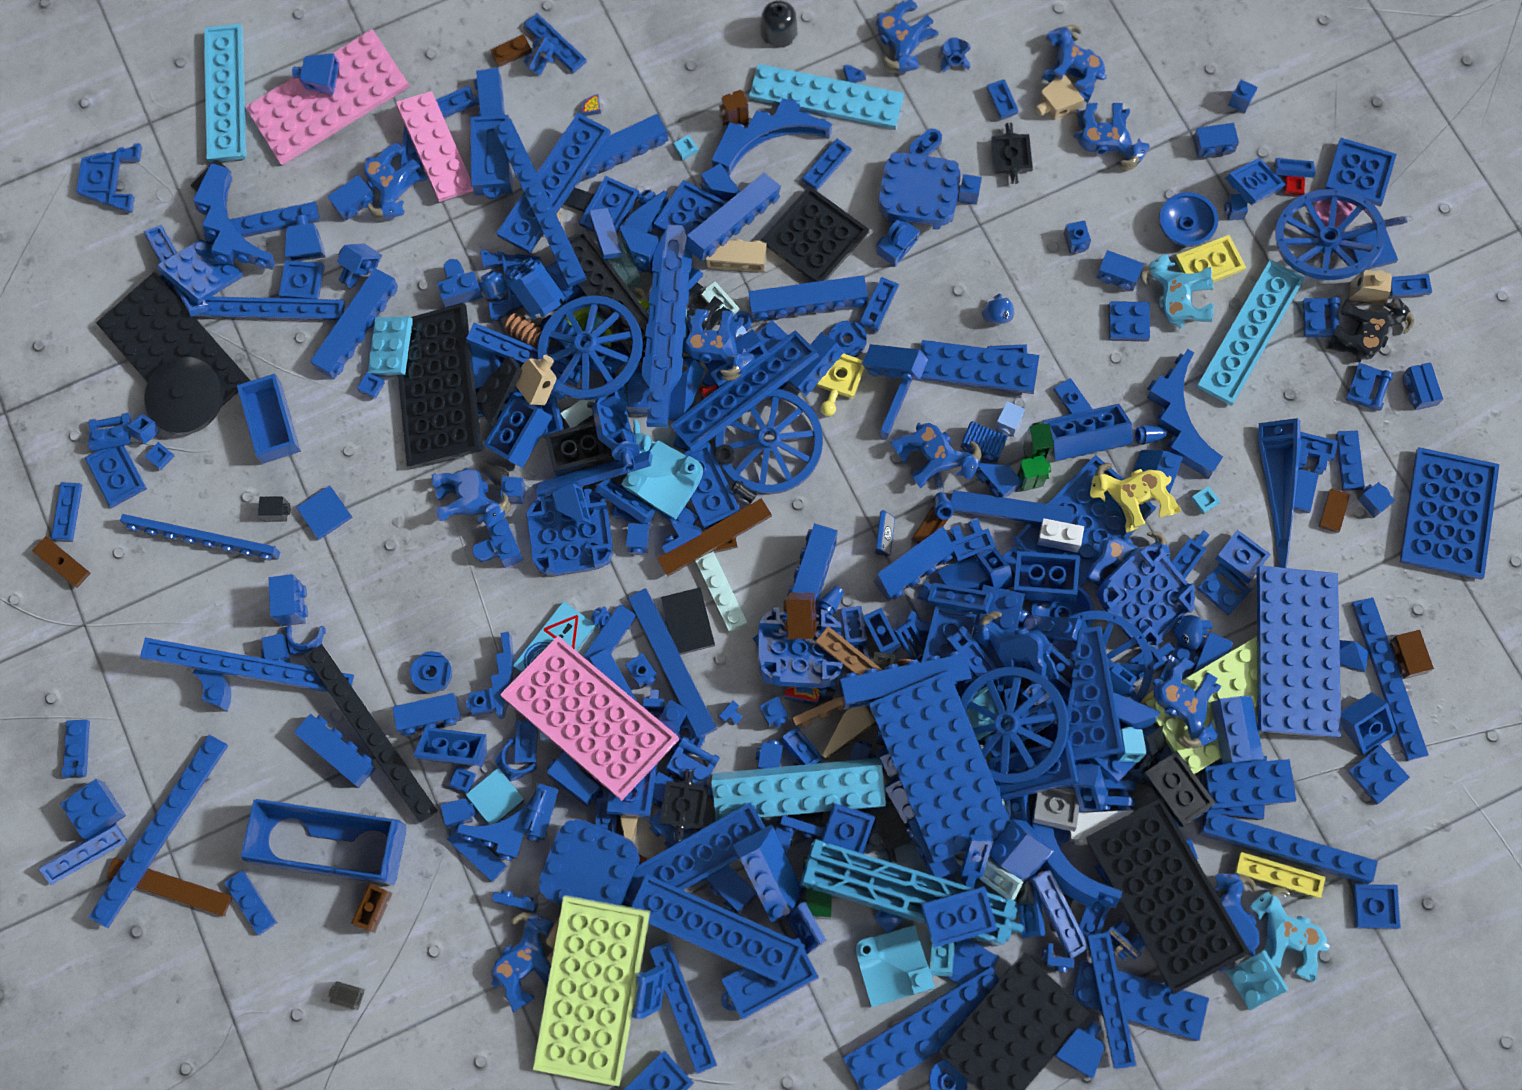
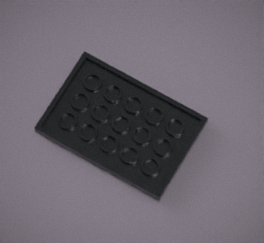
M1023 952L937 1052L977 1090H1026L1090 1013Z

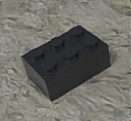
M595 421L545 434L556 477L614 461L612 450L598 439Z

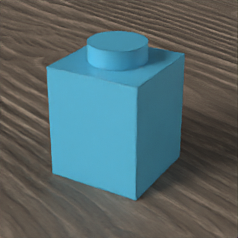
M1132 727L1123 728L1121 735L1125 752L1117 754L1118 761L1139 762L1146 754L1143 731Z

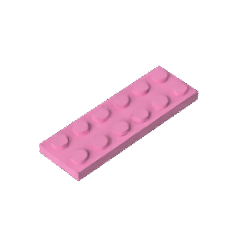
M432 91L397 101V109L438 202L472 192L471 178Z

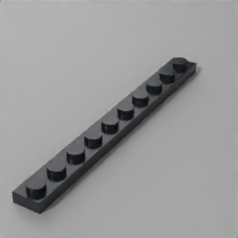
M320 644L304 654V658L419 824L438 812L437 808L324 646Z

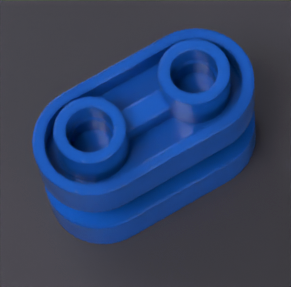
M1104 779L1107 794L1103 812L1110 811V808L1118 809V811L1136 808V799L1129 797V792H1135L1133 781L1120 780L1115 784L1110 779ZM1108 792H1120V797L1108 796Z

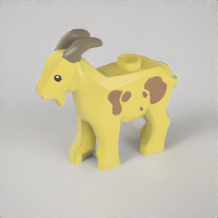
M1103 463L1094 474L1090 496L1092 498L1100 497L1105 501L1104 493L1108 491L1123 509L1126 517L1125 529L1127 533L1137 530L1139 526L1146 524L1139 505L1153 498L1160 503L1159 518L1170 517L1181 512L1176 500L1166 489V486L1171 482V476L1166 477L1161 471L1147 470L1143 472L1140 469L1130 474L1131 477L1121 481L1104 474L1106 470L1113 468L1111 463Z

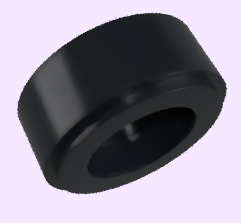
M720 445L715 451V458L721 465H729L735 460V451L730 445Z

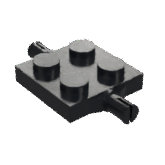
M1006 123V134L991 136L994 174L1008 173L1010 174L1011 184H1014V181L1015 184H1018V173L1032 172L1033 170L1029 134L1013 133V123Z
M685 769L684 781H666L659 823L676 828L674 837L676 842H678L679 834V842L683 841L684 830H702L708 787L692 783L694 770H690L688 778L689 769Z
M891 803L886 804V806L862 810L861 812L875 816L866 842L868 853L886 852L888 862L892 863V855L893 862L896 863L897 859L894 850L899 846L910 844L906 832V825L894 804Z

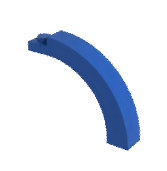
M1035 797L1030 807L1032 828L1054 850L1042 864V870L1051 869L1061 891L1079 903L1092 908L1095 902H1099L1105 907L1115 908L1121 898L1122 891L1093 881L1079 872L1061 852L1055 839L1053 827L1033 823Z

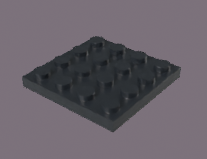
M809 186L765 234L761 242L766 243L767 248L813 282L826 281L867 236L869 228Z

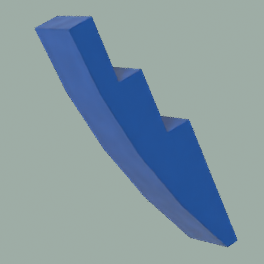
M862 606L841 608L845 640L869 659Z
M509 631L501 633L504 653L496 654L499 674L491 675L496 712L500 720L505 718L508 703L500 694L513 682L514 653L512 636Z
M1050 697L1025 712L1020 718L1057 713ZM1056 720L1026 724L1021 727L1036 734ZM1012 722L1005 725L1006 730L1011 728ZM1017 733L1022 742L1028 739V737ZM994 734L984 739L986 744ZM1003 736L991 749V753L995 758L1002 755ZM1010 737V749H1012L1016 745Z

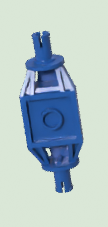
M615 373L611 374L613 380L616 378ZM603 376V379H604V382H605L604 385H606V384H608V382H607V380L605 379V377ZM623 385L614 393L596 399L592 412L598 439L612 449L614 459L622 461L624 471L632 472L636 469L634 458L640 453V447L636 443L635 433L631 432L626 409L628 404L627 390L625 385Z

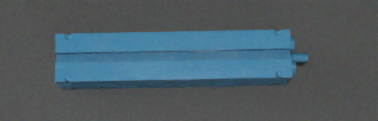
M816 839L810 846L799 884L806 888L922 924H926L921 904L974 890L971 887L832 844H826ZM987 893L997 930L970 938L993 946L1004 945L1005 941H1009L1012 931L1023 932L1024 927L1021 924L1010 921L1015 919L1017 908L1014 907L1016 901L1003 899L1000 896Z

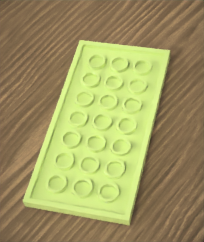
M1256 636L1182 680V684L1189 686L1195 691L1203 680L1204 675L1210 673L1218 678L1216 683L1222 686L1219 691L1211 695L1207 702V713L1203 726L1208 727L1211 722L1214 723L1211 707L1212 701L1237 696H1252L1258 726ZM1155 697L1143 703L1145 706H1150L1160 712L1154 723L1159 726L1163 725V733L1172 753L1178 751L1194 774L1221 758L1218 738L1204 746L1192 749L1184 748L1179 744L1178 738L1185 736L1191 740L1185 721L1177 716L1171 717L1164 712L1165 709L1157 704Z
M566 895L563 897L533 1070L615 1086L620 1085L632 1009L638 984L636 982V974L640 973L650 911Z

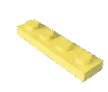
M1243 852L1239 853L1234 873L1318 899L1322 896L1326 878Z

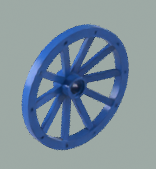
M1323 189L1298 197L1283 210L1277 222L1275 240L1281 257L1295 271L1315 279L1340 280L1363 272L1377 260L1383 250L1386 228L1383 217L1378 209L1364 197L1340 189ZM1332 200L1327 227L1324 226L1313 207V202ZM1338 200L1357 206L1337 228L1334 227ZM1305 206L1319 232L1291 216ZM1362 210L1373 221V224L1342 233ZM1288 223L1314 238H1284L1285 226ZM1374 230L1377 233V240L1374 246L1345 241L1346 239ZM1287 245H1317L1299 258H1296L1287 247ZM1340 247L1370 253L1361 261L1355 263ZM1320 251L1324 252L1322 268L1304 263ZM1335 252L1348 267L1329 269L1330 254Z
M603 296L581 297L563 305L547 321L538 344V359L540 360L543 355H548L551 338L575 344L550 357L555 362L575 353L559 380L556 379L553 387L565 396L579 400L599 399L620 389L636 371L643 348L642 333L635 317L621 303ZM598 306L615 310L592 333ZM590 307L586 330L582 331L572 313L581 308ZM620 316L627 320L631 329L629 332L599 337ZM565 317H568L577 336L573 337L557 333L554 330ZM633 338L630 357L599 345ZM590 341V344L584 347L585 343ZM598 352L627 363L623 371L614 380L598 357ZM582 357V390L564 385ZM589 357H592L608 384L589 390Z
M776 389L765 397L773 398L768 426H765L755 406L750 409V412L760 430L737 421L730 424L734 428L757 437L727 445H730L734 450L758 445L735 470L731 464L721 465L734 482L736 480L743 481L745 486L760 494H778L799 486L813 473L822 454L823 434L817 415L799 396L781 389ZM779 399L790 402L798 407L774 428ZM802 413L807 416L813 427L811 431L780 433ZM726 428L716 435V449L724 444ZM766 435L774 437L772 442H765L763 439ZM815 437L812 457L807 456L781 440ZM777 447L808 464L798 475L792 478ZM764 449L759 483L742 477L740 474ZM772 450L787 481L779 484L765 485L769 455Z
M1089 610L1067 617L1080 619L1082 621L1081 630L1087 629L1085 620H1107L1108 623L1103 634L1105 647L1115 623L1124 627L1134 636L1107 653V658L1109 660L1138 642L1142 650L1144 664H1118L1127 670L1144 671L1137 692L1133 691L1130 697L1137 698L1138 703H1141L1152 682L1153 657L1149 644L1140 630L1126 618L1108 611ZM1047 639L1049 643L1053 641V639Z
M1020 667L998 668L977 678L962 695L960 700L966 714L968 708H971L995 721L993 724L972 728L974 734L997 730L981 750L984 758L1003 736L1001 773L989 768L993 780L1004 783H1021L1035 779L1048 771L1061 756L1069 733L1068 711L1059 691L1049 680L1040 674ZM1014 676L1006 711L993 681L1002 677ZM1021 678H1028L1039 684L1041 688L1014 712ZM985 685H987L999 715L972 702L975 695ZM1046 693L1051 697L1057 713L1020 718ZM1010 718L1012 720V726L1010 729L1006 730L1004 724L1005 721ZM1058 720L1056 741L1054 743L1021 726ZM1017 733L1051 748V752L1036 766ZM1010 737L1013 739L1030 770L1017 774H1008Z

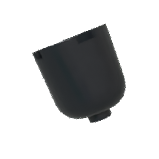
M772 1L764 7L761 15L762 38L765 43L775 45V48H785L791 45L798 34L796 11L786 1Z

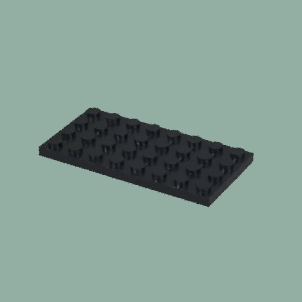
M155 272L149 275L96 322L147 383L157 368L167 361L179 357L200 359L217 372L223 385L222 406L238 393L237 385L251 381L197 318L189 315L182 301Z
M463 302L411 317L413 320L405 375H398L406 463L409 469L482 451L471 344L466 342L469 334L467 306Z
M1162 798L1149 803L1085 838L1112 888L1122 891L1120 902L1173 995L1250 954L1249 949Z

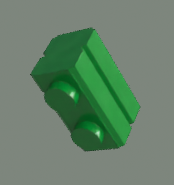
M1043 455L1034 457L1033 460L1028 458L1021 461L1017 476L1022 480L1020 485L1022 491L1032 490V487L1034 489L1043 487L1046 479H1049L1048 473H1051V465Z

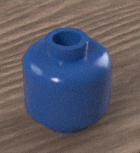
M490 271L481 276L482 280L479 286L487 299L498 301L505 297L504 293L508 290V286L501 273Z

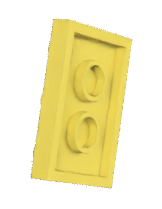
M1230 235L1182 252L1175 257L1182 273H1198L1205 268L1212 267L1213 283L1243 272L1246 269Z

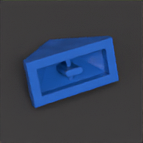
M1339 640L1340 665L1365 672L1369 651L1356 641Z

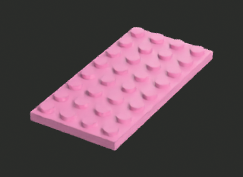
M373 29L333 53L340 63L334 95L307 90L301 83L300 78H291L245 106L281 165L291 161L410 87Z
M559 636L500 694L508 704L621 801L679 740L675 733Z

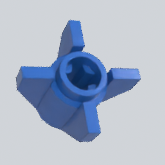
M956 37L946 40L941 46V51L944 53L941 71L945 72L951 65L957 66L960 64L968 70L970 63L965 54L971 49L970 43Z

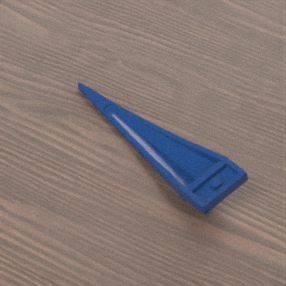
M1298 418L1259 423L1258 443L1270 499L1279 567L1287 568L1302 443L1300 440V420Z

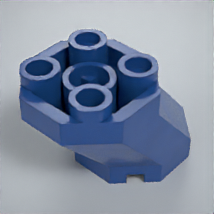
M528 258L522 262V266L517 269H510L505 273L507 276L505 282L532 319L537 318L536 314H540L541 317L547 315L561 305L560 299L562 301L565 300L563 293L539 260L533 261L532 258Z

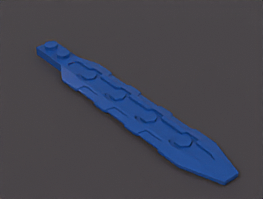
M668 225L653 254L652 290L649 294V322L646 325L645 336L647 342L642 365V377L650 390L647 427H668L670 395L682 377L683 339L686 335L685 315L686 306L689 301L688 282L693 255L685 248L687 236L683 225Z

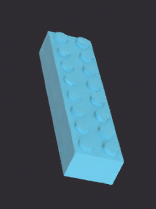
M881 758L713 773L712 776L716 821L749 802L753 803L760 817L831 811L834 803L852 809L886 806Z

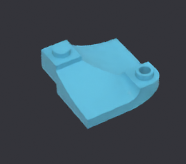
M658 440L651 449L653 455L651 466L629 472L621 485L625 490L638 496L645 503L676 520L699 485L703 475V468L696 459L686 456ZM694 466L692 471H688L689 467Z
M915 925L863 939L857 944L856 956L871 1007L935 988ZM864 946L870 947L871 952L869 954L863 953L862 949Z

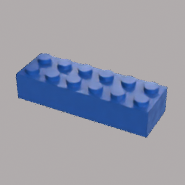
M952 652L947 654L948 657L945 658L932 656L927 658L926 662L921 663L918 660L906 662V666L901 667L893 664L886 666L885 670L877 671L876 668L864 671L865 674L857 676L856 673L845 674L839 683L843 708L847 710L869 705V702L949 670L955 687L967 685L972 677L966 653Z

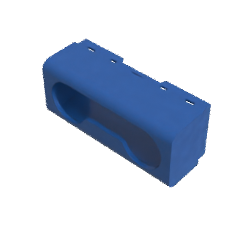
M254 799L241 857L243 861L255 865L395 885L406 836V824L396 819ZM293 818L301 820L307 826L310 835L314 837L353 842L364 832L379 831L385 834L388 839L382 869L375 872H363L280 859L270 848V834L279 822Z

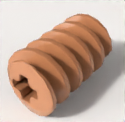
M512 314L504 326L506 334L538 349L542 328L537 327L535 323H532L531 320L526 319L523 315Z

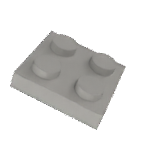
M1058 787L1036 793L1033 823L1073 832L1076 831L1079 802L1075 789Z

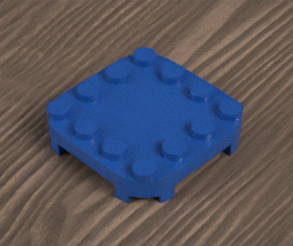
M892 153L884 167L878 211L890 223H895V219L930 224L933 225V230L940 229L941 226L952 222L954 219L961 178L960 169L958 168L959 164L956 161L909 153Z
M584 489L583 492L592 522L591 525L581 523L557 511L553 505V496L545 498L543 495L537 497V500L531 504L529 510H527L532 550L531 556L541 574L559 576L597 570L610 564L613 556V542L609 512L605 499L599 493L592 491V489Z
M1143 546L1133 551L1103 581L1100 589L1097 591V597L1105 611L1118 614L1129 620L1144 635L1149 646L1163 642L1162 638L1187 612L1192 613L1196 607L1194 606V591L1196 589L1193 584L1185 580L1165 556L1167 553L1163 549ZM1118 625L1129 639L1134 637L1128 630Z
M780 607L772 608V611L761 617L758 629L759 674L762 676V681L766 684L777 686L834 687L840 678L843 662L835 660L819 647L815 641L827 626L841 636V622L829 615V611L821 609L820 614H816V634L813 639H788V632L784 628L787 612H780Z
M569 820L560 828L541 872L539 890L551 902L561 906L565 895L621 906L636 866H639L640 857L638 849L634 842L627 837L588 821Z

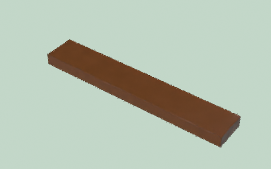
M761 498L703 531L701 535L658 557L657 560L668 577L772 517V514Z
M114 857L106 878L113 880L125 861ZM149 868L136 886V888L224 917L233 897Z

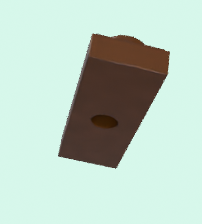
M47 536L32 550L76 588L91 574Z

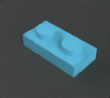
M955 942L935 948L932 945L931 975L952 976Z

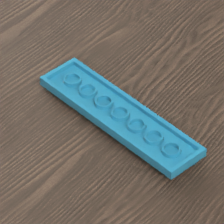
M241 24L205 27L207 160L209 163H212L215 160L221 162L247 159L243 27Z
M758 64L749 98L753 101L779 106L782 98L792 99L800 104V110L896 130L904 93Z
M1269 260L1198 383L1197 388L1230 406L1234 404L1304 281V276Z

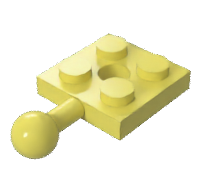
M842 354L840 359L835 362L827 374L816 384L817 387L831 391L827 401L823 402L820 407V411L824 416H832L835 413L836 406L834 403L838 394L854 399L865 370L862 365L863 360ZM839 370L846 371L847 376L844 378H839L836 375V372Z

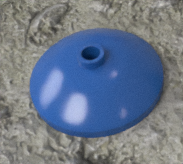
M1183 192L1170 197L1164 203L1160 211L1159 223L1163 233L1169 240L1181 246L1193 247L1204 244L1211 239L1218 226V214L1214 205L1204 196L1192 192Z
M1079 585L1077 604L1034 600L1032 604L1033 616L1059 617L1060 614H1065L1067 618L1079 612L1094 610V604L1090 595ZM1093 619L1085 620L1087 628H1090Z

